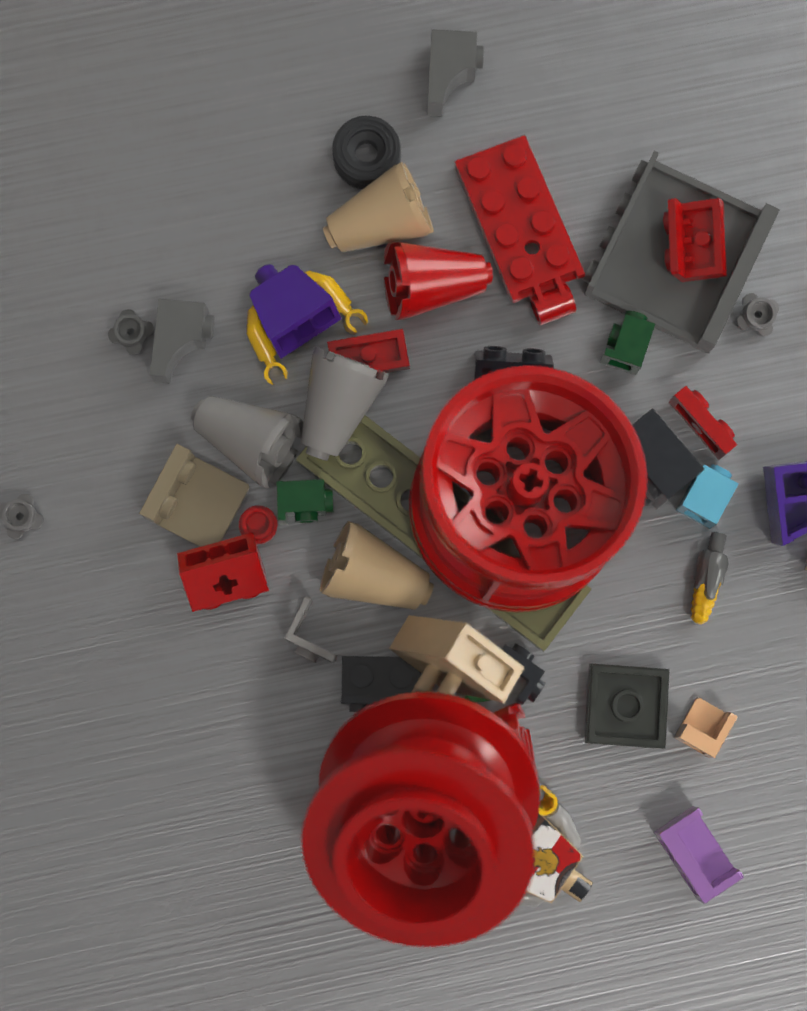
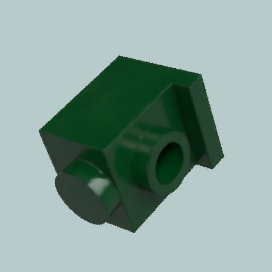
M626 311L621 325L613 324L606 344L613 347V349L606 348L600 363L637 375L642 367L655 323L647 321L648 317L642 313Z
M324 479L276 482L278 522L280 525H288V517H295V523L318 522V516H327V513H334L333 489L326 490Z

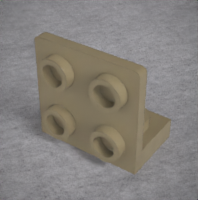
M176 444L139 514L146 520L199 547L223 540L250 486L248 483L195 457L191 450Z

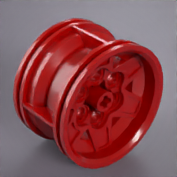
M542 366L510 367L486 374L469 383L449 400L436 418L429 433L421 458L414 472L409 494L410 526L418 550L428 567L444 585L459 596L482 607L505 612H530L562 603L581 591L600 572L603 566L624 546L638 524L643 511L647 489V469L641 443L632 424L619 406L607 394L583 378L565 371ZM542 428H545L552 432L548 434L544 433ZM492 429L491 443L474 440L479 434ZM506 448H519L523 452L525 459H512L508 455ZM545 461H556L561 466L562 473H551L547 470ZM587 467L591 472L593 481L585 478L583 475ZM480 471L489 472L494 477L495 484L484 485L478 480L476 473ZM452 481L466 489L473 497L460 513L454 500ZM563 498L570 504L571 512L565 513L557 510L553 499ZM489 509L497 510L502 514L504 522L501 524L491 523L487 520L485 511ZM524 524H536L542 532V537L533 538L525 533ZM565 528L588 529L589 531L585 538L573 548L567 550ZM505 538H511L521 558L502 554L490 548V546Z

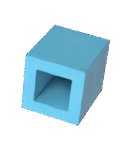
M711 464L710 467L703 465L705 470L691 481L676 508V511L708 529L717 525L739 484L731 479L732 474L729 471L715 464Z

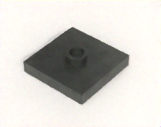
M590 663L585 743L666 749L670 669Z

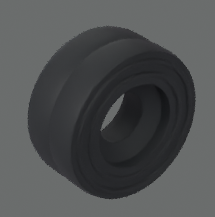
M366 115L350 119L340 127L333 140L332 154L335 169L346 183L355 188L364 189L392 166L401 162V144L396 131L389 123L375 116ZM363 144H371L377 149L378 154L370 162L361 161L356 156L358 147Z

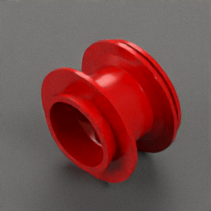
M429 691L404 693L382 699L359 710L332 737L321 763L319 789L309 804L303 822L302 854L312 884L327 905L349 924L369 935L391 943L414 947L450 946L475 939L491 931L505 921L519 906L532 879L535 859L532 832L537 822L540 807V782L532 756L518 735L500 718L481 705L456 695Z

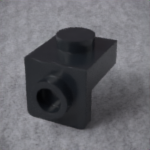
M516 643L512 648L505 644L501 650L524 667L520 677L527 681L514 701L523 705L528 699L533 703L546 685L541 680L545 671L532 663L535 656Z

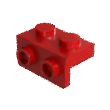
M676 198L668 199V211L664 212L663 215L664 229L666 234L669 235L670 249L665 250V264L668 272H671L681 282L727 277L724 202L720 198L681 203Z

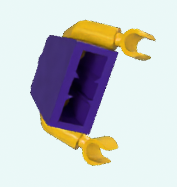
M271 264L262 266L255 274V279L259 286L251 290L249 294L253 306L247 311L246 334L260 362L264 361L266 365L264 377L272 385L274 383L270 379L269 372L273 367H280L283 370L285 379L287 380L288 378L286 367L276 362L274 356L277 354L282 359L342 319L339 314L340 312L345 317L343 327L349 334L355 335L357 333L356 329L350 324V317L356 316L360 318L365 326L368 323L366 313L363 310L353 309L350 306L352 301L330 276L310 270L303 272L296 265H289L278 272Z

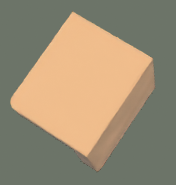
M696 698L674 738L708 758H715L738 716L731 712H724L701 698Z

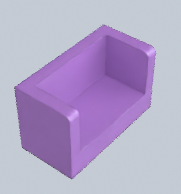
M692 806L653 833L696 899L705 904L743 879L744 876L740 870L733 867L702 820L701 816H703L701 810L698 807Z

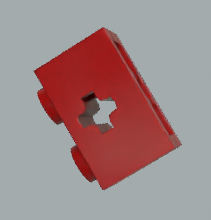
M253 532L177 553L179 574L192 612L202 609H215L224 603L238 599H251L260 593L269 591L265 568Z

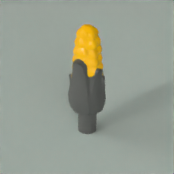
M711 532L708 549L701 551L698 556L694 576L693 600L691 602V618L696 624L702 625L708 621L712 608L715 605L714 602L717 600L720 585L724 583L729 561L727 555L723 554L727 537L723 533Z

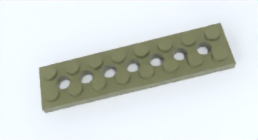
M366 415L346 443V445L355 444L360 447L362 456L357 463H344L339 455H330L328 461L307 454L308 446L304 448L296 458L297 463L319 480L324 479L328 487L423 559L413 537L409 511L402 507L400 501L403 494L410 491L414 472L420 460L417 454ZM384 467L390 470L393 475L390 485L384 488L374 486L370 481V475L374 469ZM452 482L454 500L460 513L473 497ZM490 510L485 511V516L491 523L501 524L504 522ZM505 538L490 546V548L502 554L521 558L511 538ZM586 585L581 591L564 602L537 611L505 612L486 609L544 652L592 589Z

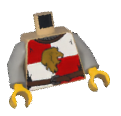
M541 785L540 789L544 791V797L540 801L537 822L532 832L535 846L534 870L531 883L519 906L537 907L544 900L552 903L561 890L578 902H581L593 884L592 881L575 870L583 858V855L578 851L581 845V838L571 815L558 803L555 794L544 785Z

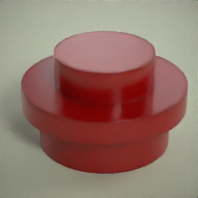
M255 505L247 508L240 516L239 531L241 535L253 532L257 545L269 542L276 535L278 521L271 509L262 505Z

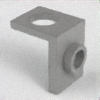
M305 596L284 639L298 646L295 651L296 654L314 663L321 657L334 664L337 655L296 636L313 602L311 598Z

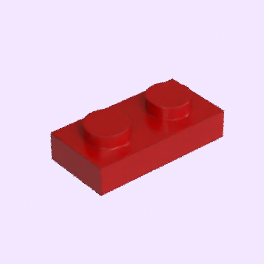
M403 329L327 342L328 351L368 365L369 368L390 373L410 369Z
M685 386L668 402L718 460L738 445L733 440L735 437L733 430L726 422L721 419L717 421L707 410L709 408L707 400L697 390L691 391Z

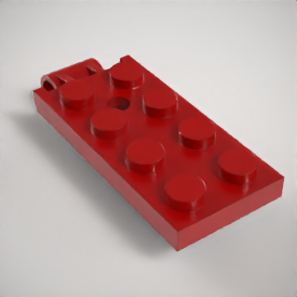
M526 135L455 160L456 172L511 303L529 297L534 317L540 326L576 313L575 300L566 283L583 278L585 272ZM529 243H535L539 246V251L536 254H529L525 251V246Z

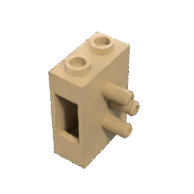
M408 615L389 647L391 651L422 673L412 692H431L436 683L440 686L437 690L440 693L451 695L459 693L505 703L524 669L521 664L465 622Z

